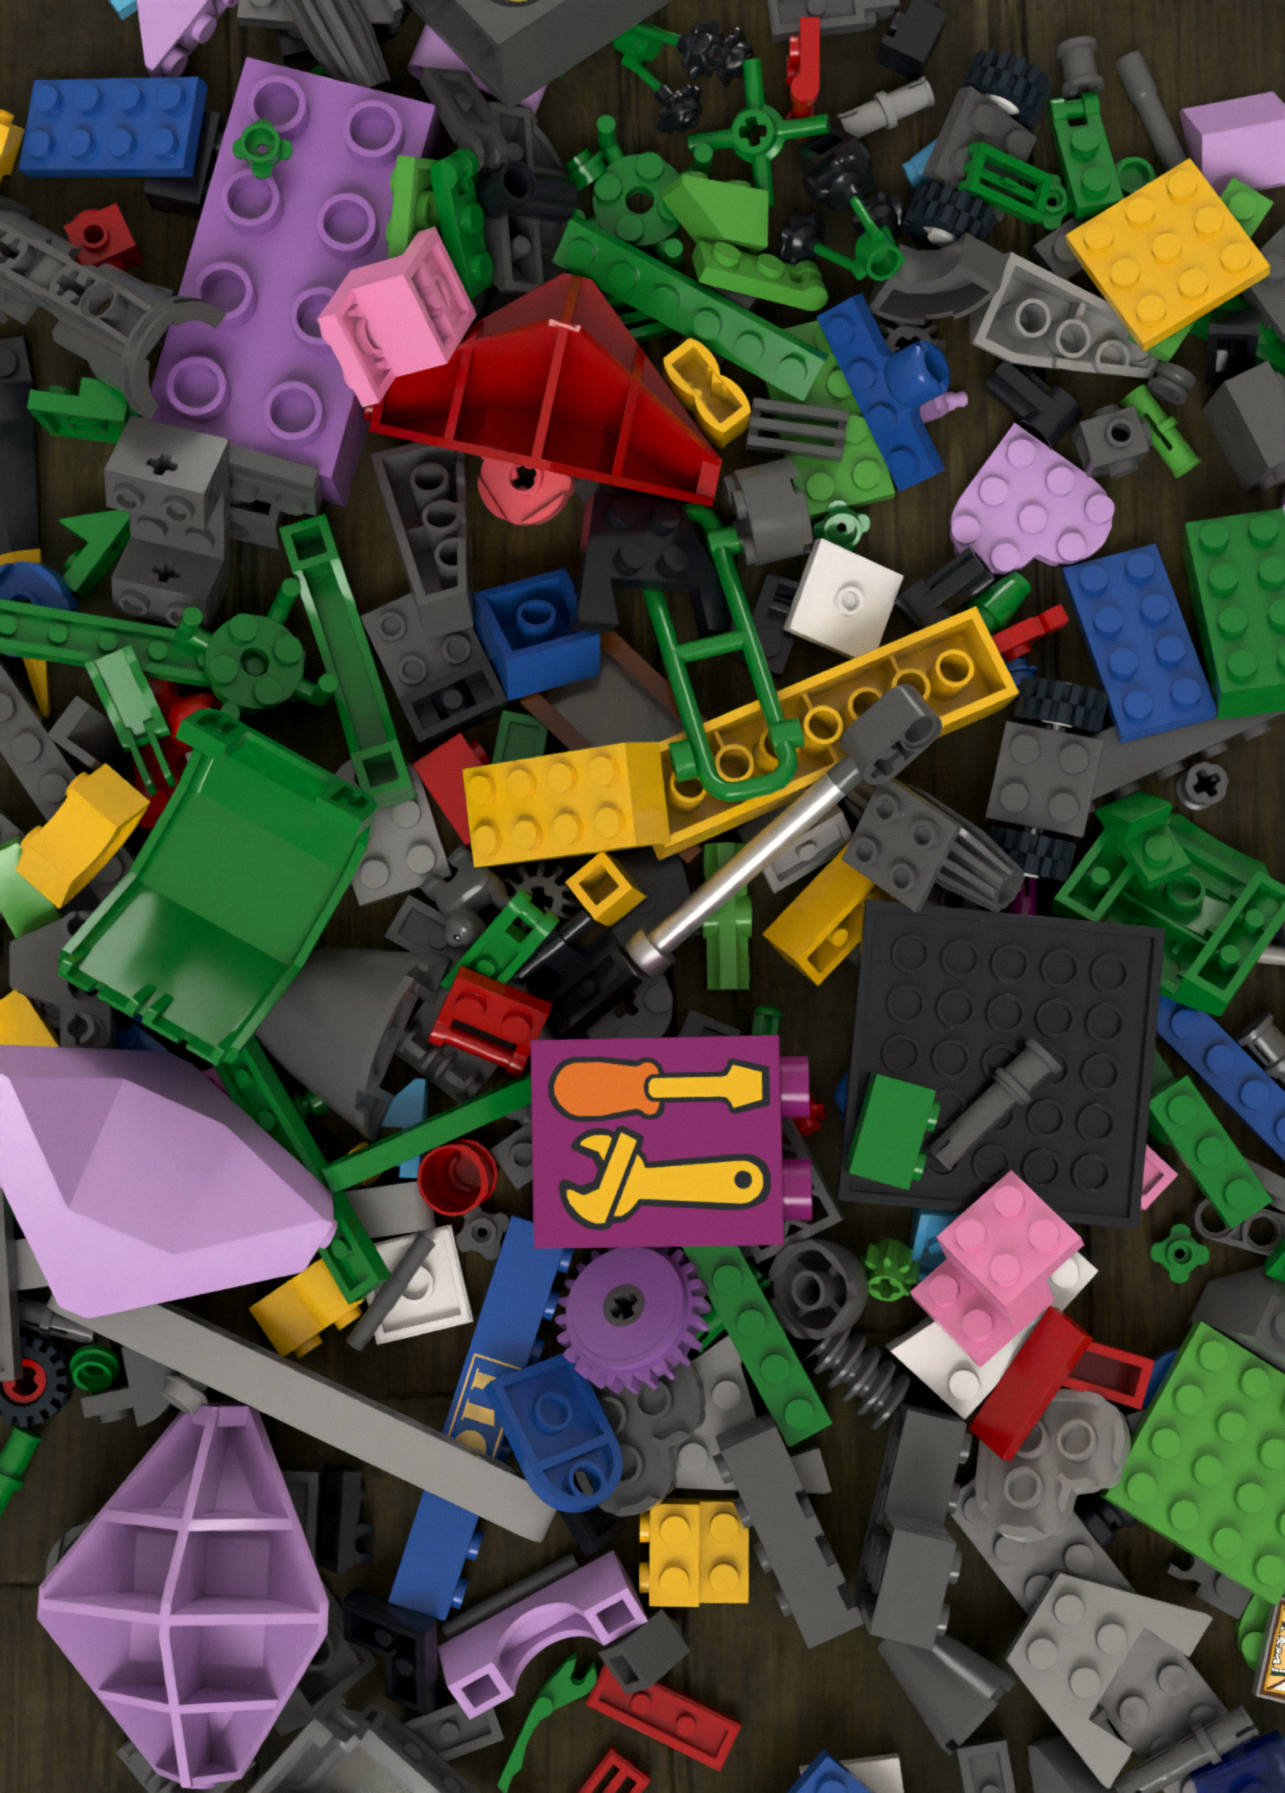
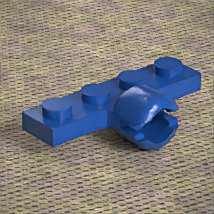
M862 293L817 316L816 318L899 492L944 471V465L921 419L919 410L923 404L943 395L949 388L951 371L943 352L935 344L925 340L918 341L898 352H892L886 345Z

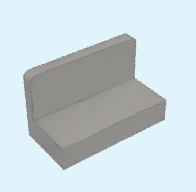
M793 802L757 817L739 827L737 833L742 842L747 845ZM837 804L833 806L761 871L773 893L778 892L829 862L850 842L853 834Z

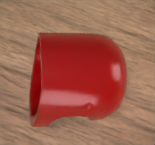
M462 1138L448 1141L429 1152L421 1162L417 1176L420 1195L426 1204L439 1214L448 1216L466 1214L488 1200L496 1189L499 1178L497 1160L490 1149L477 1140Z

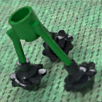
M643 20L614 39L613 47L624 54L621 65L634 71L656 93L655 99L662 105L658 114L660 120L657 129L662 133L666 131L668 134L675 131L685 133L687 129L694 128L698 124L699 116L702 114L699 99L702 89L699 86L693 87L691 84H688L683 89L674 91L668 84L662 85L642 65V62L654 60L661 50L662 43L677 47L678 51L683 54L681 66L688 69L687 75L690 79L696 80L701 76L710 78L714 71L718 70V79L722 81L723 86L728 87L734 78H743L742 61L753 59L754 51L752 45L746 42V35L742 33V28L736 27L729 37L726 38L725 34L719 31L718 22L713 20L706 24L699 21L695 22L692 34L683 35L663 30Z
M852 155L847 158L841 156L833 158L830 164L822 168L821 176L816 180V185L819 188L816 192V197L818 200H828L832 206L839 205L843 201L847 207L853 208L855 214L851 216L850 222L858 231V240L855 245L856 259L853 260L825 246L823 237L826 224L823 221H818V215L812 211L803 216L794 214L789 218L788 224L779 232L781 246L778 256L782 260H787V263L791 265H796L805 260L815 262L817 257L822 256L851 271L858 280L863 279L867 274L876 281L887 280L894 276L901 265L905 263V257L894 240L900 238L903 234L901 226L906 212L902 209V200L898 195H892L888 198V195L882 190L876 192L871 198L863 199L860 189L870 181L867 174L870 169L869 164L857 161L855 156Z

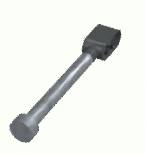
M910 684L898 685L885 693L853 722L841 737L840 746L846 754L841 760L654 929L651 930L649 927L642 925L624 942L625 949L633 961L652 978H658L675 963V957L672 953L675 948L862 780L871 785L886 783L930 746L939 736L942 722L919 691Z

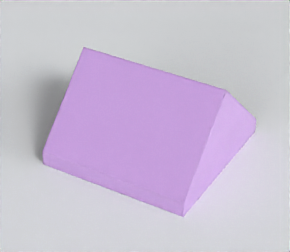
M1273 91L1181 109L1179 114L1189 158H1191L1219 197L1233 177L1255 191L1285 186V104Z

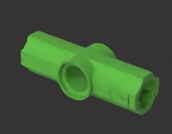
M721 842L704 844L705 882L737 854L746 843ZM747 885L702 924V938L706 939L707 991L749 990L750 958L748 956V939L752 937L751 895H747Z

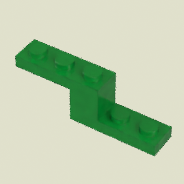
M1155 1048L1148 1130L1158 1144H1169L1172 1146L1227 1228L1233 1229L1273 1202V1200L1188 1075L1174 1076Z

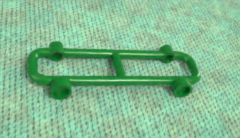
M691 502L681 503L689 521L699 523L704 529L708 551L711 559L714 561L736 630L679 644L663 591L642 590L687 738L668 743L674 775L677 783L699 778L707 793L716 799L727 802L745 801L769 795L784 789L795 776L798 768L796 748L804 747L801 725L797 717L785 719L732 556L733 554L740 553L739 539L734 524L723 527L716 512L705 505ZM742 649L778 765L775 770L768 774L729 782L722 779L718 774L685 663Z

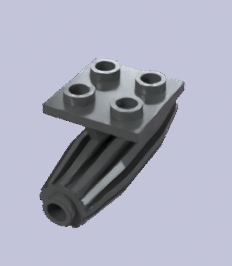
M282 0L312 56L329 78L381 91L391 82L372 24H386L391 34L400 30L402 12H404L401 2L404 0Z
M894 777L880 785H871L862 780L846 795V807L860 822L842 860L912 911H921L934 882L942 888L993 912H1000L1001 909L1007 908L1008 904L1014 901L1016 895L1023 887L1022 883L1025 881L1024 871L983 830L926 791Z

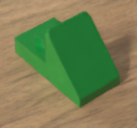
M112 510L59 520L71 534L87 544L82 551L78 549L71 554L63 567L64 576L62 577L67 583L69 590L85 602H87L121 556L131 537L128 512Z
M1137 791L1097 808L1095 814L1145 891L1188 873L1192 862L1166 824L1173 808L1172 804L1153 795Z

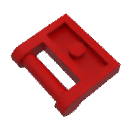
M800 17L798 36H789L788 56L786 57V86H790L789 94L793 105L792 110L786 116V120L814 116V103L818 98L820 88V17ZM807 137L796 138L795 140H802V139H805V138H807Z
M460 966L433 1024L427 1042L439 1047L443 1043L502 1066L506 1068V1074L519 1079L531 1053L530 1040L538 1039L550 1014L552 1003ZM453 1019L516 1045L513 1050L453 1026L451 1023Z

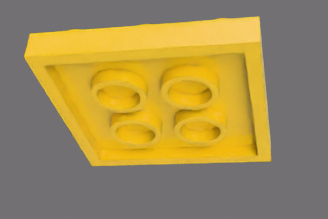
M1191 158L1065 235L1066 245L1143 352L1270 275V265Z

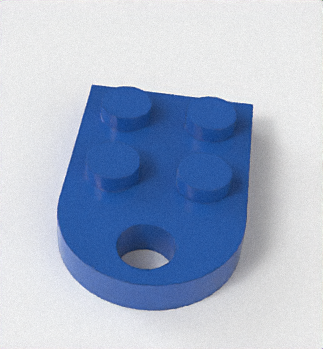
M564 1353L492 1380L484 1387V1390L533 1492L544 1503L554 1509L568 1513H580L596 1507L614 1492L622 1475L623 1458L618 1440L589 1380L582 1377L574 1369L577 1363H570L564 1357ZM574 1472H583L591 1479L593 1483L592 1495L583 1494L576 1488L573 1481Z

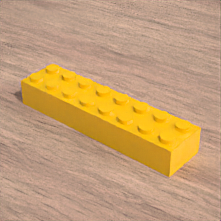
M975 606L777 691L785 719L797 717L804 738V747L796 748L798 768L795 776L784 789L745 801L727 802L716 799L707 793L699 778L677 783L669 755L668 743L687 739L685 732L659 742L671 843L652 845L658 860H662L794 802L846 755L840 746L841 737L845 730L885 693L898 685H913L940 718L942 729L937 738L1005 709L1019 694V691L977 607ZM758 700L703 723L718 774L722 779L736 782L768 774L777 768L778 760L776 754L773 753L767 725Z

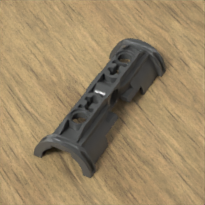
M0 195V322L2 324L7 322L8 318L5 316L7 314L26 325L38 307L50 312L59 320L52 330L54 342L87 360L92 372L99 380L123 393L129 406L136 413L149 420L159 407L151 394L148 381L150 362L146 357L171 323L178 326L188 321H202L216 329L226 314L215 306L196 297H174L111 264H101L99 268L93 265L78 264L74 259L81 251V248L68 242L57 233L30 220L29 218L33 211L7 196ZM11 252L17 255L15 259L8 258ZM114 298L111 306L103 314L97 316L100 307L109 299Z

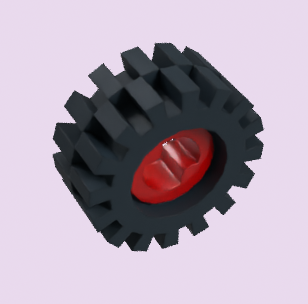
M38 1333L20 1335L22 1366H29L37 1372L33 1378L34 1382L38 1385L37 1389L31 1394L24 1393L18 1387L20 1379L0 1382V1416L4 1418L2 1423L9 1426L17 1423L19 1427H28L53 1417L60 1412L63 1406L67 1405L71 1399L68 1395L71 1390L75 1389L76 1384L72 1380L67 1357L71 1354L66 1348L61 1350L57 1346L59 1344L58 1340L53 1337L51 1339L40 1337Z

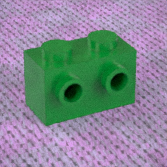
M871 1072L844 1170L849 1174L909 1190L911 1180L919 1181L924 1170L927 1151L920 1150L925 1130L933 1132L938 1120L941 1103L934 1101L936 1090Z

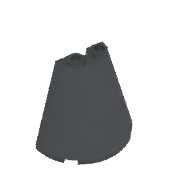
M315 946L301 972L255 1032L254 1036L266 1054L360 1134L375 1141L394 1097L393 1094L379 1088L417 999L419 998L431 1004L435 1003L442 987L440 983L446 977L453 959L441 954Z

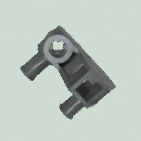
M93 911L70 912L62 919L10 941L9 986L20 994L60 1009L61 1047L118 1049V1010L97 998L99 990L96 994L89 996L86 994V991L57 975L59 968L58 957L61 950L91 916Z

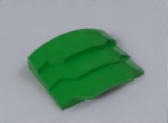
M1170 814L1166 824L1192 864L1188 873L1145 891L1112 838L1104 829L1054 897L1050 913L1055 918L1165 928L1160 994L1190 1008L1221 1017L1285 921V885L1270 877L1265 863L1222 843L1190 822L1183 815Z

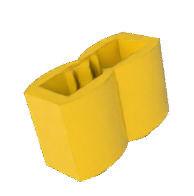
M689 338L663 358L664 381L684 409L693 413L696 426L710 443L719 448H724L748 429L751 410L744 392L732 380L720 375L716 359L703 344Z
M321 1258L306 1268L304 1272L299 1273L254 1304L249 1310L280 1356L284 1357L293 1351L299 1359L323 1342L318 1333L334 1322L338 1330H341L364 1314L358 1305L364 1302L366 1297L348 1305Z

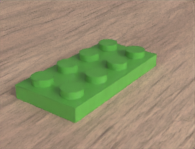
M818 320L783 329L829 356L804 402L763 380L768 400L849 411L841 462L783 454L784 458H792L797 468L799 477L792 478L790 481L792 487L797 486L799 492L804 491L810 520L826 516L829 512L828 504L834 499H843L847 502L848 508L854 509L894 498L895 490L889 469ZM773 416L774 420L836 428V424ZM777 432L780 440L829 447L834 446V440Z

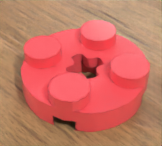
M481 457V460L484 461L481 466V476L478 475L477 481L481 499L496 517L519 526L539 525L551 520L565 507L568 498L574 494L576 489V481L572 476L527 466L524 467L535 469L536 476L533 478L534 485L531 488L524 485L518 488L515 481L519 479L520 473L517 469L522 465Z

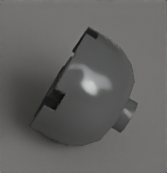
M815 1238L789 1244L776 1255L769 1270L768 1282H774L773 1292L775 1297L769 1299L771 1309L781 1326L797 1338L819 1340L840 1335L859 1320L868 1301L869 1283L865 1268L858 1257L839 1242Z

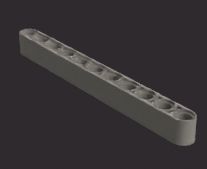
M53 1293L47 1304L49 1309L69 1320L524 1538L535 1542H542L555 1516L557 1509L544 1503L533 1492L521 1470L170 1302L90 1319L60 1308Z

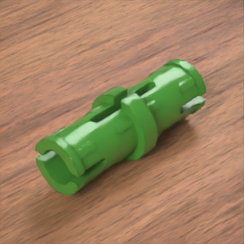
M1143 384L1122 399L1120 404L1125 408L1135 406L1139 419L1144 418L1147 421L1152 437L1151 446L1153 445L1174 473V477L1178 479L1202 460L1200 457H1197L1176 427L1179 423L1175 417L1171 416L1168 418L1147 390V386Z

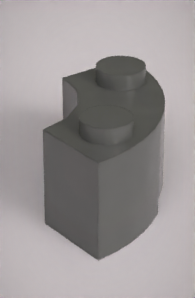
M967 232L954 244L938 250H915L899 244L898 248L905 257V263L901 265L897 273L891 278L875 281L868 306L871 313L877 316L913 325H925L926 319L953 316L955 320L964 317L983 306L1000 289L1007 256Z

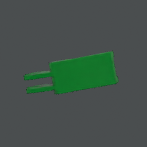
M127 645L118 651L84 663L112 722L120 744L125 753L132 752L150 796L157 794V788L140 750V747L151 743L170 788L177 786L176 778L159 739L171 735V732L133 647Z
M577 1652L568 1655L538 1689L500 1771L497 1786L503 1793L508 1792L512 1776L522 1769L525 1747L540 1720L550 1716L554 1710L588 1694L593 1689L597 1677V1667L594 1660L587 1668L584 1677L575 1678L572 1673L575 1667Z

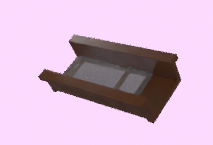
M615 631L600 633V675L527 695L519 701L569 751L624 742H661L684 732L671 685ZM700 713L702 722H707L708 720ZM720 834L677 852V854L689 864L704 852V844H711Z

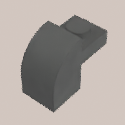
M125 1346L121 1350L128 1385L93 1392L81 1398L84 1418L100 1415L101 1423H109L130 1417L129 1408L133 1407L137 1427L155 1420L173 1406L161 1395V1392L168 1383L165 1377L168 1374L179 1376L180 1372Z

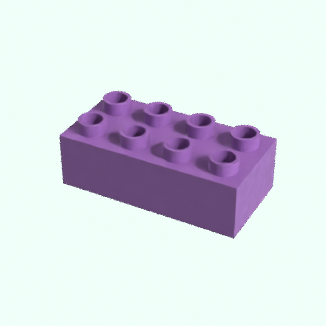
M246 57L178 296H192L202 299L223 311L226 316L216 329L202 321H188L178 326L173 323L169 325L151 387V394L159 407L149 420L229 439V444L319 468L318 478H320L322 501L346 507L370 421L364 420L365 407L361 406L354 390L350 389L346 384L343 369L331 346L327 345L324 341L317 318L351 270L388 259L389 246L386 242V227L392 217L393 206L390 180L392 172L396 167L397 155L440 160L445 154L436 105ZM260 119L269 120L281 139H288L293 147L291 158L281 160L273 168L272 175L267 179L254 177L252 167L245 160L237 159L232 151L234 141L241 138L243 131L248 126ZM264 145L258 148L260 153L267 151V147Z

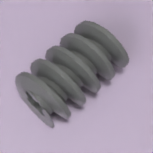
M852 1326L840 1335L819 1340L815 1339L803 1353L801 1361L815 1354L818 1360L812 1372L817 1375L830 1368L833 1372L827 1386L831 1389L844 1382L847 1387L841 1400L845 1403L859 1396L861 1402L856 1414L861 1416L873 1410L876 1414L870 1428L876 1430L897 1410L904 1400L910 1384V1378L906 1374H899L892 1378L896 1368L895 1363L892 1360H885L878 1364L881 1350L877 1346L863 1350L867 1337L863 1332H858L848 1337Z

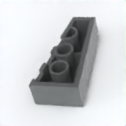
M414 442L370 454L379 493L426 640L474 627L471 475L468 453Z
M767 1412L715 1436L721 1452L713 1456L724 1484L734 1481L741 1496L733 1500L737 1513L745 1529L754 1526L760 1542L753 1544L757 1557L765 1573L771 1570L774 1571L780 1586L773 1588L777 1601L785 1617L793 1614L808 1649L865 1624L771 1413Z

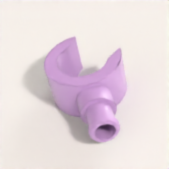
M949 391L923 404L919 409L923 423L938 419L949 411L955 410L956 407H965L968 403L967 394L964 391H959L958 393Z

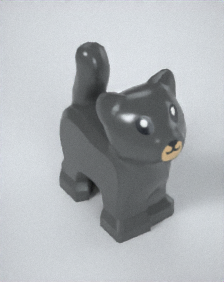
M460 845L448 857L449 862L458 868L453 879L446 882L440 875L431 874L420 885L422 891L432 901H436L439 910L447 918L444 938L454 948L460 945L472 946L487 929L482 918L477 915L482 909L493 902L498 909L503 910L512 899V897L508 896V891L497 873L490 867L474 868L472 851L464 845Z

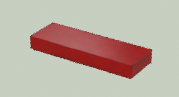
M1049 1306L968 1428L1002 1460L1011 1461L1093 1340V1337L1062 1310Z
M603 1663L597 1675L595 1686L589 1692L585 1705L719 1772L742 1726L741 1721L659 1680L650 1688L626 1695L605 1663Z

